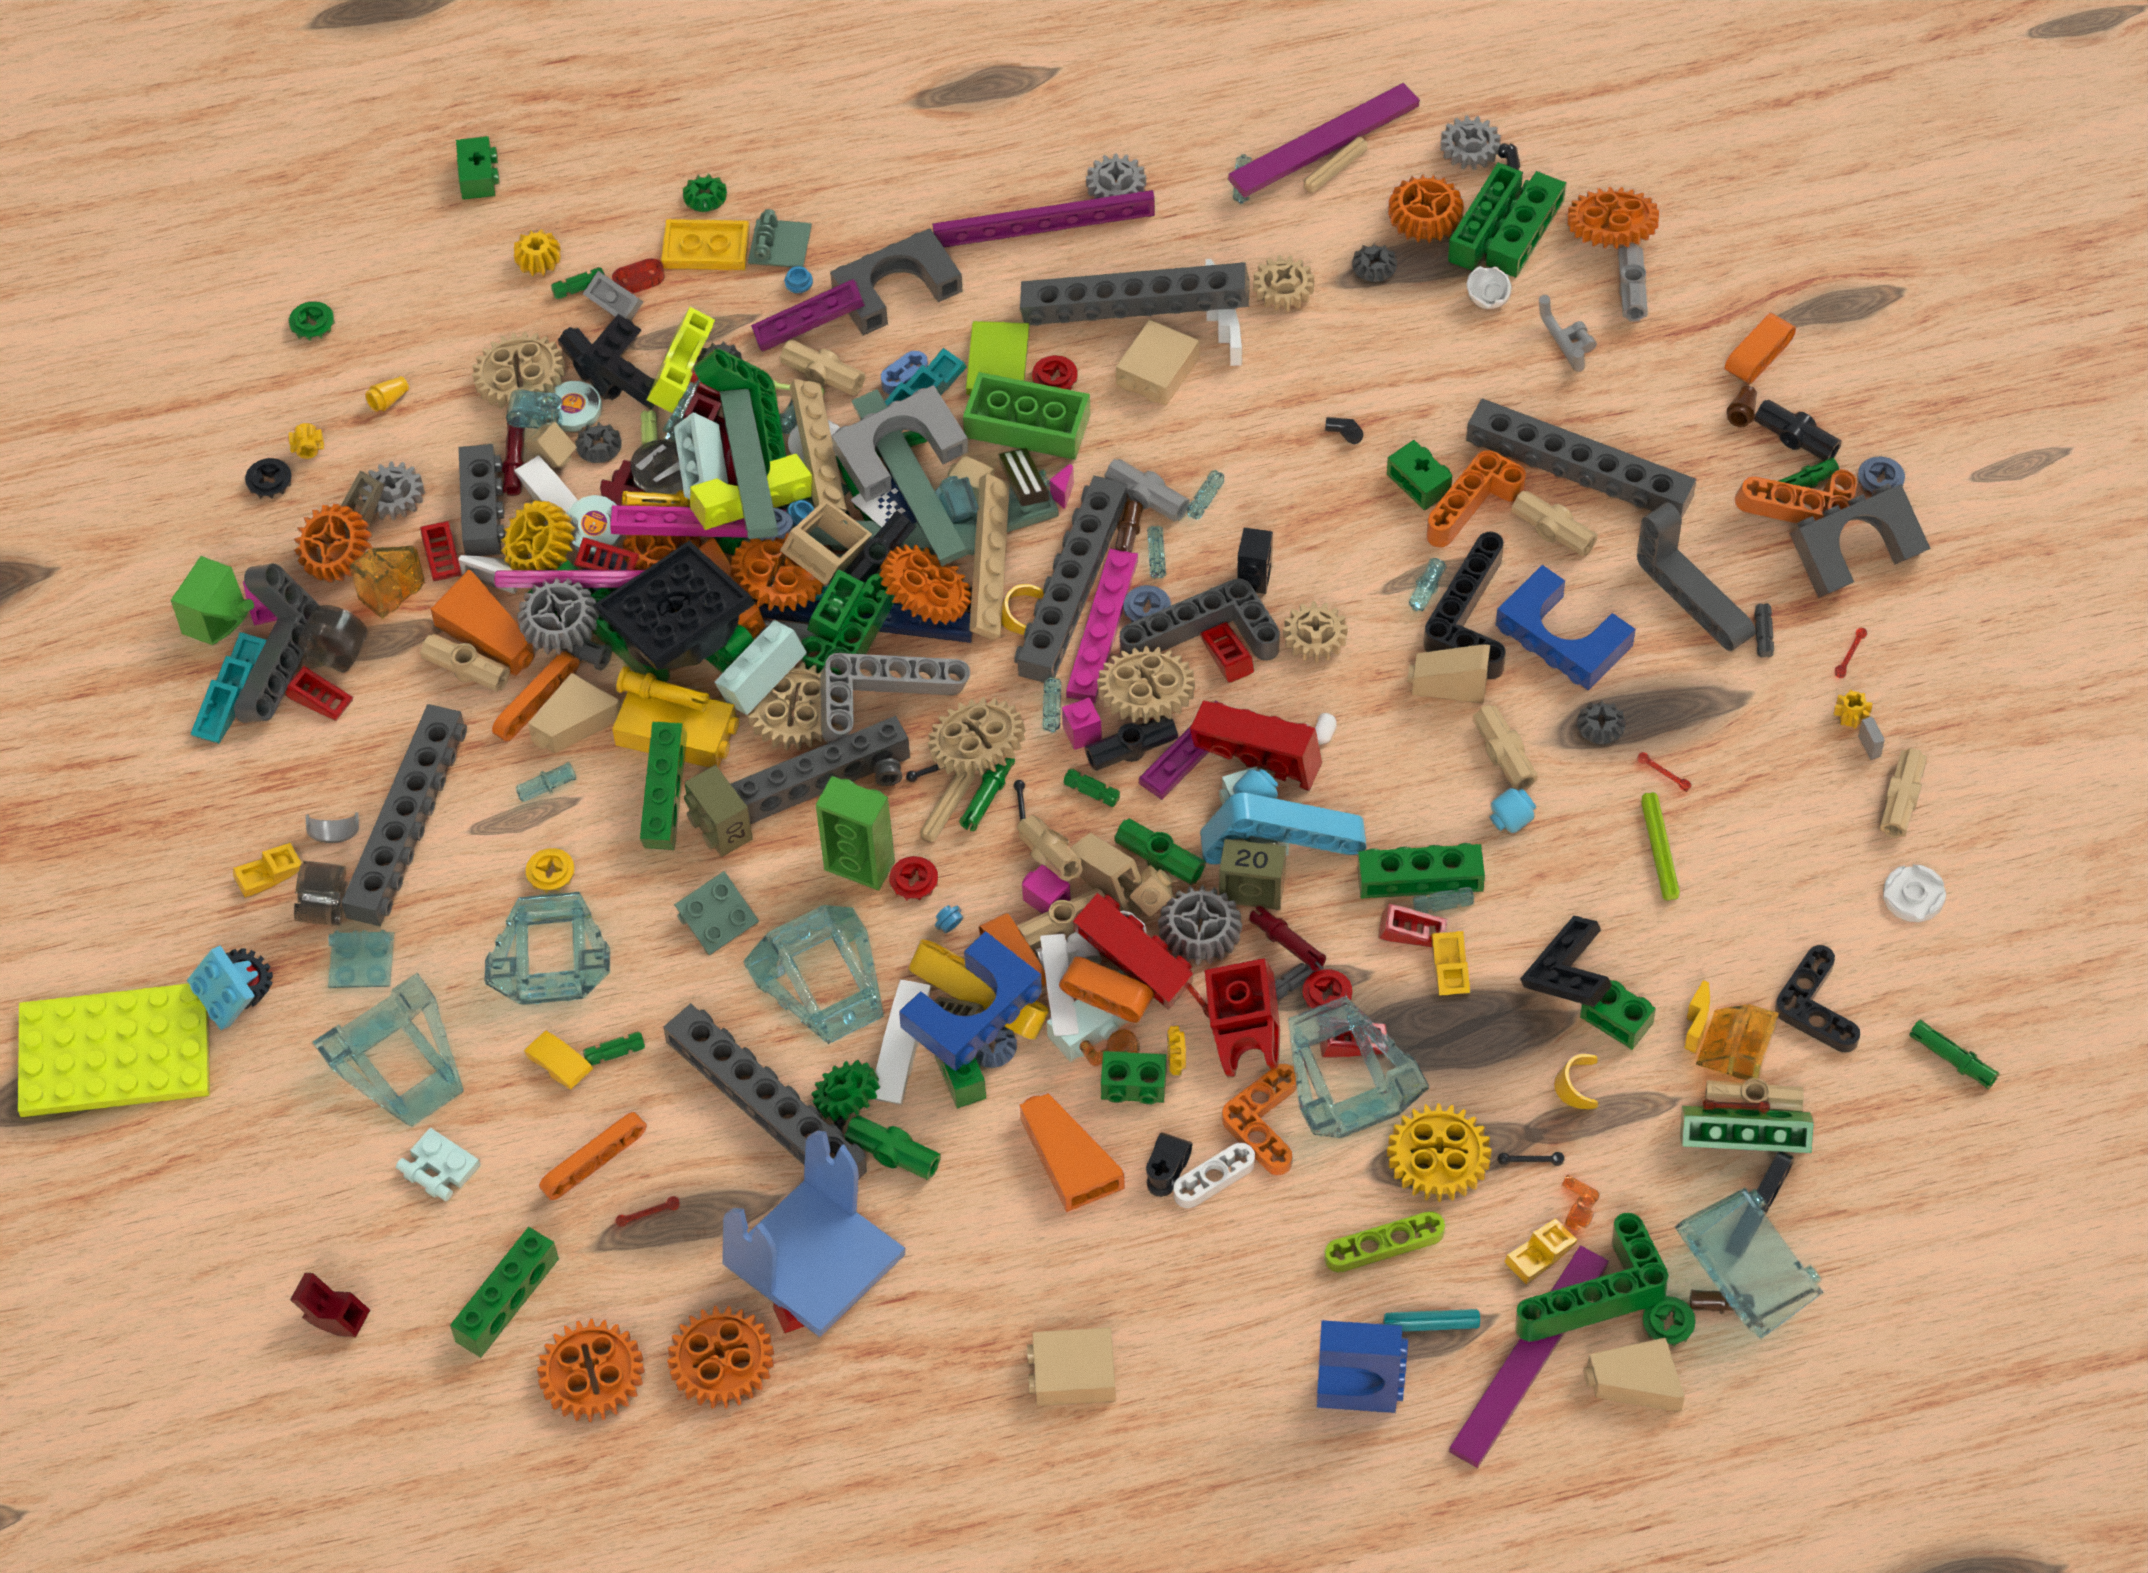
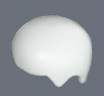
M1496 266L1493 268L1477 267L1469 274L1466 283L1470 299L1476 306L1483 309L1501 307L1509 300L1512 290L1508 275Z

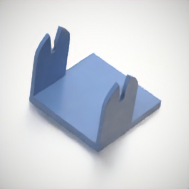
M815 1131L807 1137L805 1142L804 1181L749 1233L747 1232L748 1224L744 1209H730L723 1218L722 1264L780 1308L782 1306L796 1317L797 1321L819 1337L905 1256V1247L857 1213L859 1178L857 1165L844 1144L839 1148L834 1160L829 1154L831 1151L827 1132Z

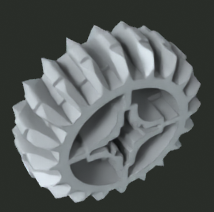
M556 577L553 584H549L544 580L543 587L541 588L533 585V594L525 593V601L519 602L520 612H518L517 619L520 623V632L524 635L528 644L533 643L536 650L543 647L544 652L549 654L552 649H556V653L560 655L562 649L567 648L572 653L573 645L576 644L583 647V639L591 640V631L596 630V620H598L599 615L593 607L596 604L595 599L591 597L588 589H583L579 582L572 585L569 578L564 583H560V580ZM554 611H557L558 616L561 617V622L559 621L558 617L555 616Z
M1203 884L1199 891H1194L1189 886L1187 894L1178 890L1176 899L1171 898L1167 902V906L1162 907L1161 917L1158 920L1159 936L1168 945L1167 950L1172 949L1174 958L1178 955H1183L1186 961L1195 959L1197 966L1201 960L1206 959L1211 965L1213 957L1223 960L1224 952L1232 953L1234 944H1238L1240 932L1242 931L1241 913L1239 910H1236L1234 900L1228 901L1226 892L1218 896L1215 887L1210 892H1207ZM1202 919L1201 931L1198 932L1199 920Z

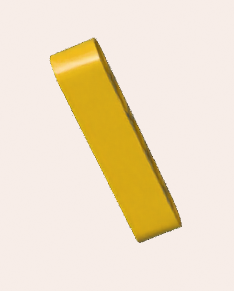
M926 939L920 940L908 967L913 974L958 1000L975 1002L982 1005L984 1010L994 1002L996 998L994 991L965 968V959L935 942ZM1038 1001L1032 1004L1028 1003L1020 1010V1014L1011 1024L1007 1023L1004 1026L1025 1038L1036 1039L1049 1009Z

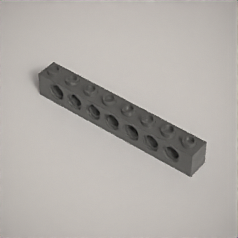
M1246 262L1021 281L1020 310L1024 323L1041 325L1218 309H1237L1249 307L1250 280Z
M1483 398L1480 400L1467 424L1466 441L1473 443L1475 446L1490 449L1504 457L1519 460L1530 467H1537L1548 471L1557 477L1577 482L1583 487L1598 490L1610 497L1632 503L1639 508L1654 511L1664 503L1669 502L1675 506L1681 518H1683L1694 497L1696 479Z
M1094 475L1090 485H1085L1081 496L1082 505L1080 508H1076L1073 513V527L1071 531L1067 530L1065 532L1062 543L1063 551L1055 556L1053 575L1046 578L1043 589L1044 597L1036 602L1033 623L1029 622L1026 626L1024 645L1017 648L1014 662L1018 664V676L1053 685L1124 511V506L1127 502L1126 483Z
M427 704L341 903L347 919L381 927L384 917L389 916L393 906L392 898L395 891H399L402 887L404 870L413 861L416 842L423 838L425 821L428 815L431 816L434 812L436 795L438 791L443 790L448 767L453 766L456 760L457 746L466 737L467 725L464 724L461 711Z
M690 1003L663 1026L666 1043L804 1166L805 1142L807 1140L804 1136L815 1131L827 1132L831 1150L829 1154L838 1152L839 1148L844 1144L857 1165L858 1180L867 1173L866 1155L863 1150L854 1143L852 1145L844 1139L842 1132L834 1124L828 1125L823 1121L821 1114L814 1106H806L791 1086L787 1085L785 1087L780 1083L777 1075L768 1066L763 1068L748 1048H741L737 1045L734 1037L727 1029L722 1028L720 1030L705 1010L701 1009L699 1011ZM699 1038H708L707 1040L702 1042L696 1041ZM721 1057H729L727 1060L724 1061L718 1060ZM742 1076H751L747 1080L739 1079ZM764 1095H772L769 1099H761ZM787 1114L795 1115L789 1119L782 1118L784 1115Z

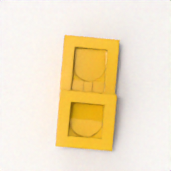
M291 843L262 851V859L234 867L233 877L246 898L285 881L302 870L303 865Z
M1464 932L1431 934L1439 996L1470 993Z
M1705 980L1702 981L1689 1003L1687 1020L1692 1021L1693 1024L1687 1032L1684 1049L1695 1054L1704 1036L1710 1006L1709 982Z
M547 1030L524 1050L529 1060L545 1068L552 1079L569 1089H572L593 1070L591 1064L579 1053Z
M1555 1218L1533 1232L1528 1242L1507 1254L1504 1263L1525 1284H1528L1563 1257L1577 1243V1239Z

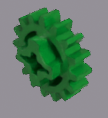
M856 1060L850 1065L848 1061H844L841 1068L838 1069L837 1066H833L830 1073H823V1082L815 1083L818 1090L812 1092L813 1103L825 1119L831 1117L833 1121H836L842 1116L844 1120H848L851 1113L854 1112L858 1116L863 1107L869 1108V1099L877 1098L875 1091L880 1089L879 1078L867 1062L861 1064L859 1060Z

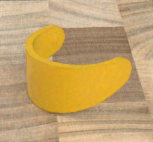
M1019 584L1011 588L1002 601L1001 624L1011 632L1024 635L1026 625L1020 623L1012 616L1008 607V600L1022 595L1043 598L1045 594L1043 589L1031 584Z
M1578 1054L1572 1057L1557 1073L1554 1082L1555 1091L1558 1097L1567 1105L1579 1109H1595L1598 1107L1597 1100L1581 1095L1575 1090L1569 1079L1570 1067L1575 1065H1594L1598 1062L1597 1056Z

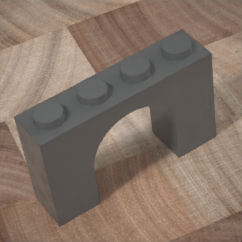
M930 228L915 233L911 237L897 243H892L872 254H867L847 265L839 266L830 272L832 288L852 279L857 283L865 306L848 314L863 336L888 325L886 306L875 291L874 286L881 278L889 274L903 272L919 277L926 284L937 302L963 292L961 272Z
M1888 483L1873 490L1874 496L1868 499L1863 494L1847 501L1849 504L1847 508L1840 510L1839 505L1822 512L1824 518L1815 521L1812 516L1796 523L1798 529L1789 534L1818 598L1854 582L1842 556L1839 544L1841 531L1848 521L1860 520L1875 527L1881 534L1894 565L1931 549L1902 484L1891 488Z

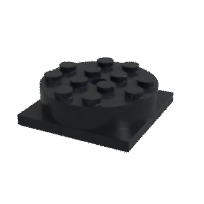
M689 540L594 604L593 607L596 613L623 638L629 653L634 659L658 671L659 669L698 665L704 659L726 646L738 625L739 615L755 605L753 598Z

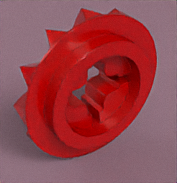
M1052 355L1044 357L1035 364L1032 370L1033 383L1071 390L1072 385L1077 383L1078 371L1076 365L1070 359L1063 356ZM1059 370V377L1051 381L1050 376H1053Z
M911 856L903 858L890 871V887H892L896 896L900 895L906 901L910 898H916L920 901L923 896H931L933 889L938 886L937 869L932 862L923 857ZM916 871H918L919 881L910 886L909 879H912Z
M1323 969L1316 971L1304 982L1303 998L1306 1001L1307 1007L1313 1008L1317 1014L1323 1012L1331 1016L1334 1012H1343L1348 1003H1351L1352 985L1344 974L1336 970ZM1332 985V995L1323 1000L1322 992H1326Z

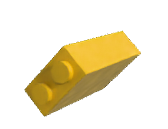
M628 691L612 731L615 746L649 753L652 721L682 723L687 732L684 762L710 768L714 765L719 767L721 760L727 758L730 748L729 740L731 735L737 733L739 717H736L734 704L709 699V701L696 699L697 702L708 704L706 710L700 712V710L655 697L646 700L641 699L639 694Z

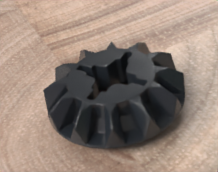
M266 458L250 466L245 475V482L251 494H257L260 499L263 496H269L273 499L274 494H284V489L291 486L292 474L289 466L282 460ZM263 475L266 476V477H269L270 479H271V478H274V481H275V482H274V483H270L269 481H266V482H265V481H264V478H263Z

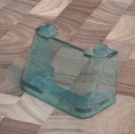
M1744 1187L1688 1216L1675 1225V1228L1738 1317L1748 1329L1762 1339L1823 1294L1824 1291L1818 1284L1822 1281V1278L1811 1264L1805 1267L1797 1259L1765 1215L1762 1207L1767 1203L1755 1188L1749 1191Z

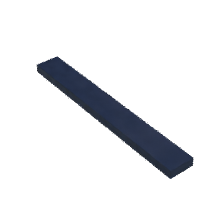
M808 600L805 608L797 603L796 611H793L789 605L785 606L784 612H781L779 607L775 605L769 611L768 604L766 603L758 608L762 618L809 623L820 601L812 602ZM894 603L879 632L968 643L972 642L973 632L969 631L970 612H964L962 617H958L955 622L949 620L945 625L939 620L937 624H934L931 618L923 622L919 614L912 617L910 609L903 611L901 610L903 604ZM868 613L863 615L861 618L868 619L872 617L873 614Z

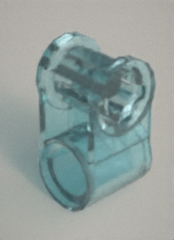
M523 389L514 390L510 394L506 421L513 427L538 429L542 424L548 423L547 416L549 415L550 422H556L561 426L563 419L559 411L562 408V400L560 396L554 393L532 392ZM549 401H552L551 408L549 407Z

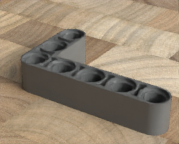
M1666 502L1641 520L1637 549L1638 563L1722 647L1728 651H1733L1755 636V626L1739 607L1678 550L1682 518L1675 506Z
M274 563L249 567L244 575L245 585L248 590L278 619L236 700L234 712L237 719L242 723L268 721L273 717L321 620L318 614L321 613L319 604L286 571Z
M1237 578L1127 624L1121 629L1119 635L1120 654L1121 651L1132 654L1133 648L1143 652L1145 646H1148L1150 652H1154L1157 647H1160L1162 652L1197 637L1208 629L1233 621L1253 654L1261 660L1268 661L1274 659L1279 653L1280 631L1251 584L1244 579Z

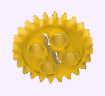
M1437 1103L1436 1110L1431 1111L1429 1106L1425 1104L1422 1114L1415 1108L1412 1109V1119L1403 1115L1401 1117V1125L1395 1124L1393 1128L1394 1135H1389L1388 1144L1390 1146L1387 1147V1156L1391 1157L1389 1158V1168H1395L1394 1179L1403 1178V1189L1412 1185L1413 1196L1417 1195L1420 1191H1424L1425 1200H1428L1431 1194H1436L1438 1202H1441L1443 1194H1447L1451 1201H1454L1455 1192L1457 1191L1464 1197L1467 1196V1186L1476 1190L1477 1179L1484 1181L1485 1170H1489L1490 1167L1489 1158H1491L1492 1149L1488 1147L1490 1142L1489 1136H1483L1485 1127H1475V1116L1466 1120L1465 1109L1455 1114L1454 1105H1450L1447 1111H1442L1441 1104ZM1423 1135L1430 1139L1423 1141L1416 1137ZM1458 1136L1461 1140L1453 1141L1449 1137ZM1427 1164L1430 1167L1427 1169H1421L1417 1167V1165ZM1452 1164L1460 1165L1462 1168L1452 1169L1449 1166Z

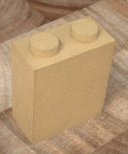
M1149 319L1117 364L1116 384L1127 391L1140 394L1152 402H1158L1167 406L1199 359V340Z
M1111 1327L1033 1332V1344L1027 1345L1028 1364H1034L1035 1374H1028L1029 1394H1036L1037 1406L1116 1401Z

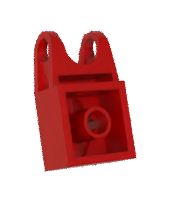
M1262 958L1204 970L1210 1027L1213 1031L1219 1058L1226 1076L1229 1078L1236 1075L1239 1058L1243 1053L1251 1049H1258L1264 1053L1269 1069L1277 1068L1280 1055V1021L1274 972L1267 960Z

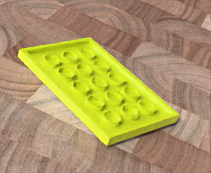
M189 983L19 1003L18 1113L20 1117L210 1096L208 1011L198 996L192 992Z

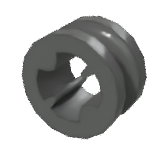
M895 759L878 761L874 765L876 783L881 786H892L902 780L900 762Z

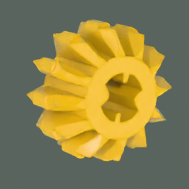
M530 229L529 235L520 234L519 241L514 242V261L522 273L529 271L533 277L536 273L540 272L544 276L546 270L554 271L555 264L560 263V243L555 239L552 232L545 234L541 229L538 233H534Z

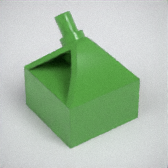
M203 556L199 557L171 599L181 633L210 645L216 644L231 634L243 622L249 611L254 608V602L251 599L244 600L232 567Z

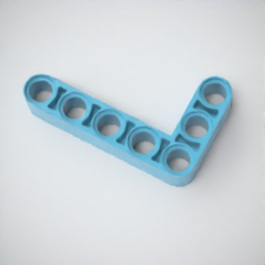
M1237 793L1229 797L1200 831L1203 860L1208 864H1221L1225 839L1247 840L1249 836L1346 855L1358 854V851H1365L1367 848L1364 820L1359 815L1250 793Z

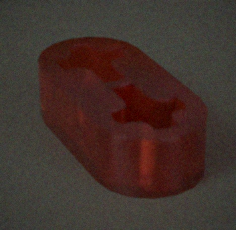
M655 258L645 259L620 267L612 275L614 282L632 294L661 284L665 278L663 263Z

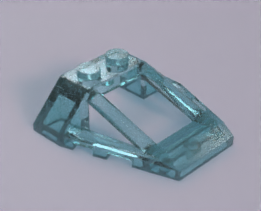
M571 892L518 897L506 920L507 926L504 932L497 936L495 940L496 947L493 952L488 953L485 959L484 980L486 985L521 1005L585 998L610 973V947L604 941L598 925H595L591 912L581 893ZM572 921L574 970L529 974L528 925ZM585 930L592 947L589 950H586ZM516 934V956L507 957Z
M823 905L769 931L743 961L759 989L764 993L768 992L778 1000L779 1005L793 1012L801 1019L805 1026L828 1044L884 1017L868 932L852 907ZM833 938L860 992L820 1010L792 957ZM855 940L863 968L861 967L849 942ZM785 971L803 1005L776 980V978L784 975Z
M418 973L393 988L388 998L341 1028L338 1024L313 1041L316 1049L334 1072L410 1127L464 1092L447 1040L446 1030L439 1014L436 998ZM421 1011L424 1013L440 1055L411 1021ZM402 1028L436 1072L398 1096L364 1052ZM350 1060H354L372 1084H370L347 1062Z
M1346 996L1288 1018L1299 1109L1313 1135L1344 1138L1400 1115L1429 1089V1084L1415 1059L1408 1053H1403L1395 1045V1041L1388 1034L1384 1035L1372 1024V1020ZM1351 1030L1376 1088L1335 1104L1310 1046ZM1367 1035L1396 1067L1386 1071V1077ZM1307 1073L1319 1099L1313 1100Z

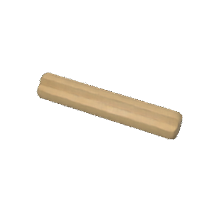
M1362 137L1355 138L1304 179L1303 187L1305 190H1308L1309 193L1317 191L1367 151V141L1363 140Z
M964 771L961 776H954L921 828L922 839L928 842L936 840L974 780V774L972 777H968L967 771Z

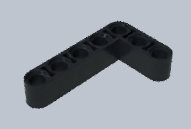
M1492 531L1482 533L1478 537L1428 619L1424 632V649L1426 652L1484 644L1490 645L1489 659L1493 660H1489L1487 679H1496L1503 674L1506 655L1505 647L1500 642L1463 626L1502 562L1503 538L1498 533Z

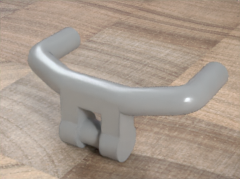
M1548 295L1540 296L1539 311L1541 319L1572 368L1576 372L1583 371L1585 368L1584 353L1595 349L1596 341L1591 335H1588V329L1582 321L1575 322L1573 325L1562 330L1551 313L1550 297ZM1575 338H1577V339L1579 340V341H1577V342H1575V343H1572V342H1571V340H1573V339H1575Z

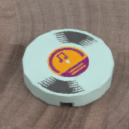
M582 381L564 382L555 387V393H548L546 396L547 400H545L544 409L550 422H556L565 432H577L583 430L582 427L592 426L601 415L602 402L600 395L588 383Z
M592 495L583 497L572 505L567 514L572 518L570 524L575 528L571 533L576 539L572 541L575 547L580 548L583 537L612 546L617 545L622 535L611 534L612 505H616L607 497ZM591 548L590 553L595 554L596 549Z

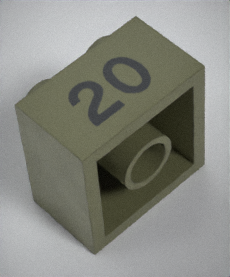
M716 765L684 782L686 789L684 800L689 808L687 817L694 828L700 827L703 831L702 836L710 849L715 848L720 856L723 857L753 840L748 807Z
M1225 839L1219 870V895L1226 892L1228 901L1234 900L1237 905L1263 906L1268 909L1280 910L1285 883L1286 846H1279L1270 842L1264 844L1254 843L1244 839Z

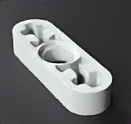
M1245 1143L1233 1144L1181 1176L1174 1184L1175 1202L1183 1208H1193L1249 1174L1255 1165L1254 1150ZM1238 1155L1241 1158L1246 1156V1163L1243 1164L1240 1160L1235 1162V1156ZM1217 1169L1224 1176L1221 1180L1212 1182L1205 1177V1174L1209 1170ZM1182 1188L1194 1189V1195L1190 1196L1188 1193L1182 1195Z

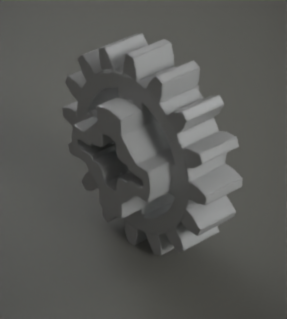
M1465 116V120L1462 122L1455 118L1454 125L1447 124L1446 131L1441 133L1440 149L1444 151L1445 159L1452 158L1451 165L1453 166L1461 163V169L1471 165L1472 169L1476 170L1477 164H1480L1485 168L1487 167V160L1494 162L1496 154H1499L1501 135L1497 134L1496 126L1490 128L1489 120L1481 123L1479 116L1474 121L1470 120L1469 116Z
M1117 154L1113 155V159H1109L1104 155L1102 163L1095 160L1094 168H1088L1086 187H1088V195H1094V199L1145 191L1146 175H1144V167H1138V160L1136 159L1129 162L1128 155H1125L1122 159H1119Z
M392 461L387 468L379 464V471H368L371 477L385 484L374 514L379 512L380 519L390 515L391 519L395 520L396 514H401L405 518L407 517L406 511L408 509L415 512L417 510L415 503L423 502L422 494H425L422 478L420 474H416L413 466L406 470L405 463L402 462L398 467H395ZM364 483L363 488L371 492L373 487ZM361 494L363 502H366L367 497Z

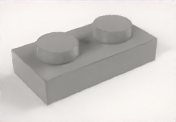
M599 271L583 293V295L615 317L620 314L630 321L643 304L642 300Z

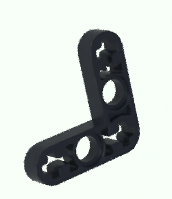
M1816 945L1807 952L1778 995L1775 1013L1785 1023L1835 1050L1851 1052L1857 1047L1859 1042L1860 1029L1858 1026L1813 1001L1832 972L1835 962V954L1829 947ZM1821 957L1826 959L1825 962L1819 965L1817 972L1813 970L1815 960H1819ZM1801 978H1807L1812 981L1814 986L1810 989H1802L1797 985L1796 981ZM1793 995L1796 996L1795 1008L1792 1007L1790 1010H1786L1784 1008L1785 1005L1788 1006L1793 999ZM1820 1016L1825 1019L1826 1024L1822 1027H1815L1810 1024L1809 1018ZM1831 1024L1835 1025V1029H1832V1032L1830 1034L1828 1032L1830 1031ZM1845 1033L1851 1035L1850 1038L1847 1037L1845 1040L1840 1039V1035Z

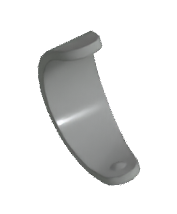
M355 812L353 817L341 820H316L310 818L309 814L306 815L307 834L319 842L338 843L347 841L354 837L359 830L358 812Z

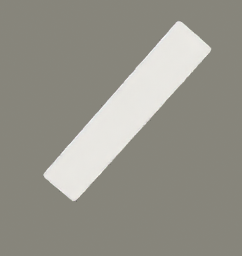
M1043 935L1040 937L1053 1034L1054 1036L1078 1034L1076 1010L1072 1004L1074 998L1067 995L1059 987V982L1069 966L1065 935Z

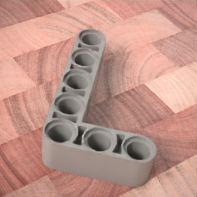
M847 653L832 654L826 660L820 675L822 737L826 742L830 743L850 734L854 723L853 690L957 695L963 690L970 677L969 666L959 659ZM830 668H838L842 675L832 673ZM860 669L868 670L872 676H864ZM889 671H897L901 678L893 677ZM919 672L927 673L931 679L922 678ZM948 674L957 675L960 681L952 680ZM831 696H839L843 703L833 701ZM831 724L841 725L844 731L835 730Z

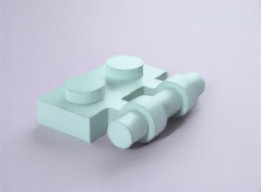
M430 1127L410 1150L411 1156L417 1160L410 1163L406 1159L401 1158L396 1164V1169L404 1173V1178L411 1183L417 1182L425 1187L426 1193L432 1197L438 1196L444 1201H448L453 1194V1191L447 1187L451 1182L461 1188L481 1165L479 1159ZM430 1168L439 1175L431 1177L425 1171Z

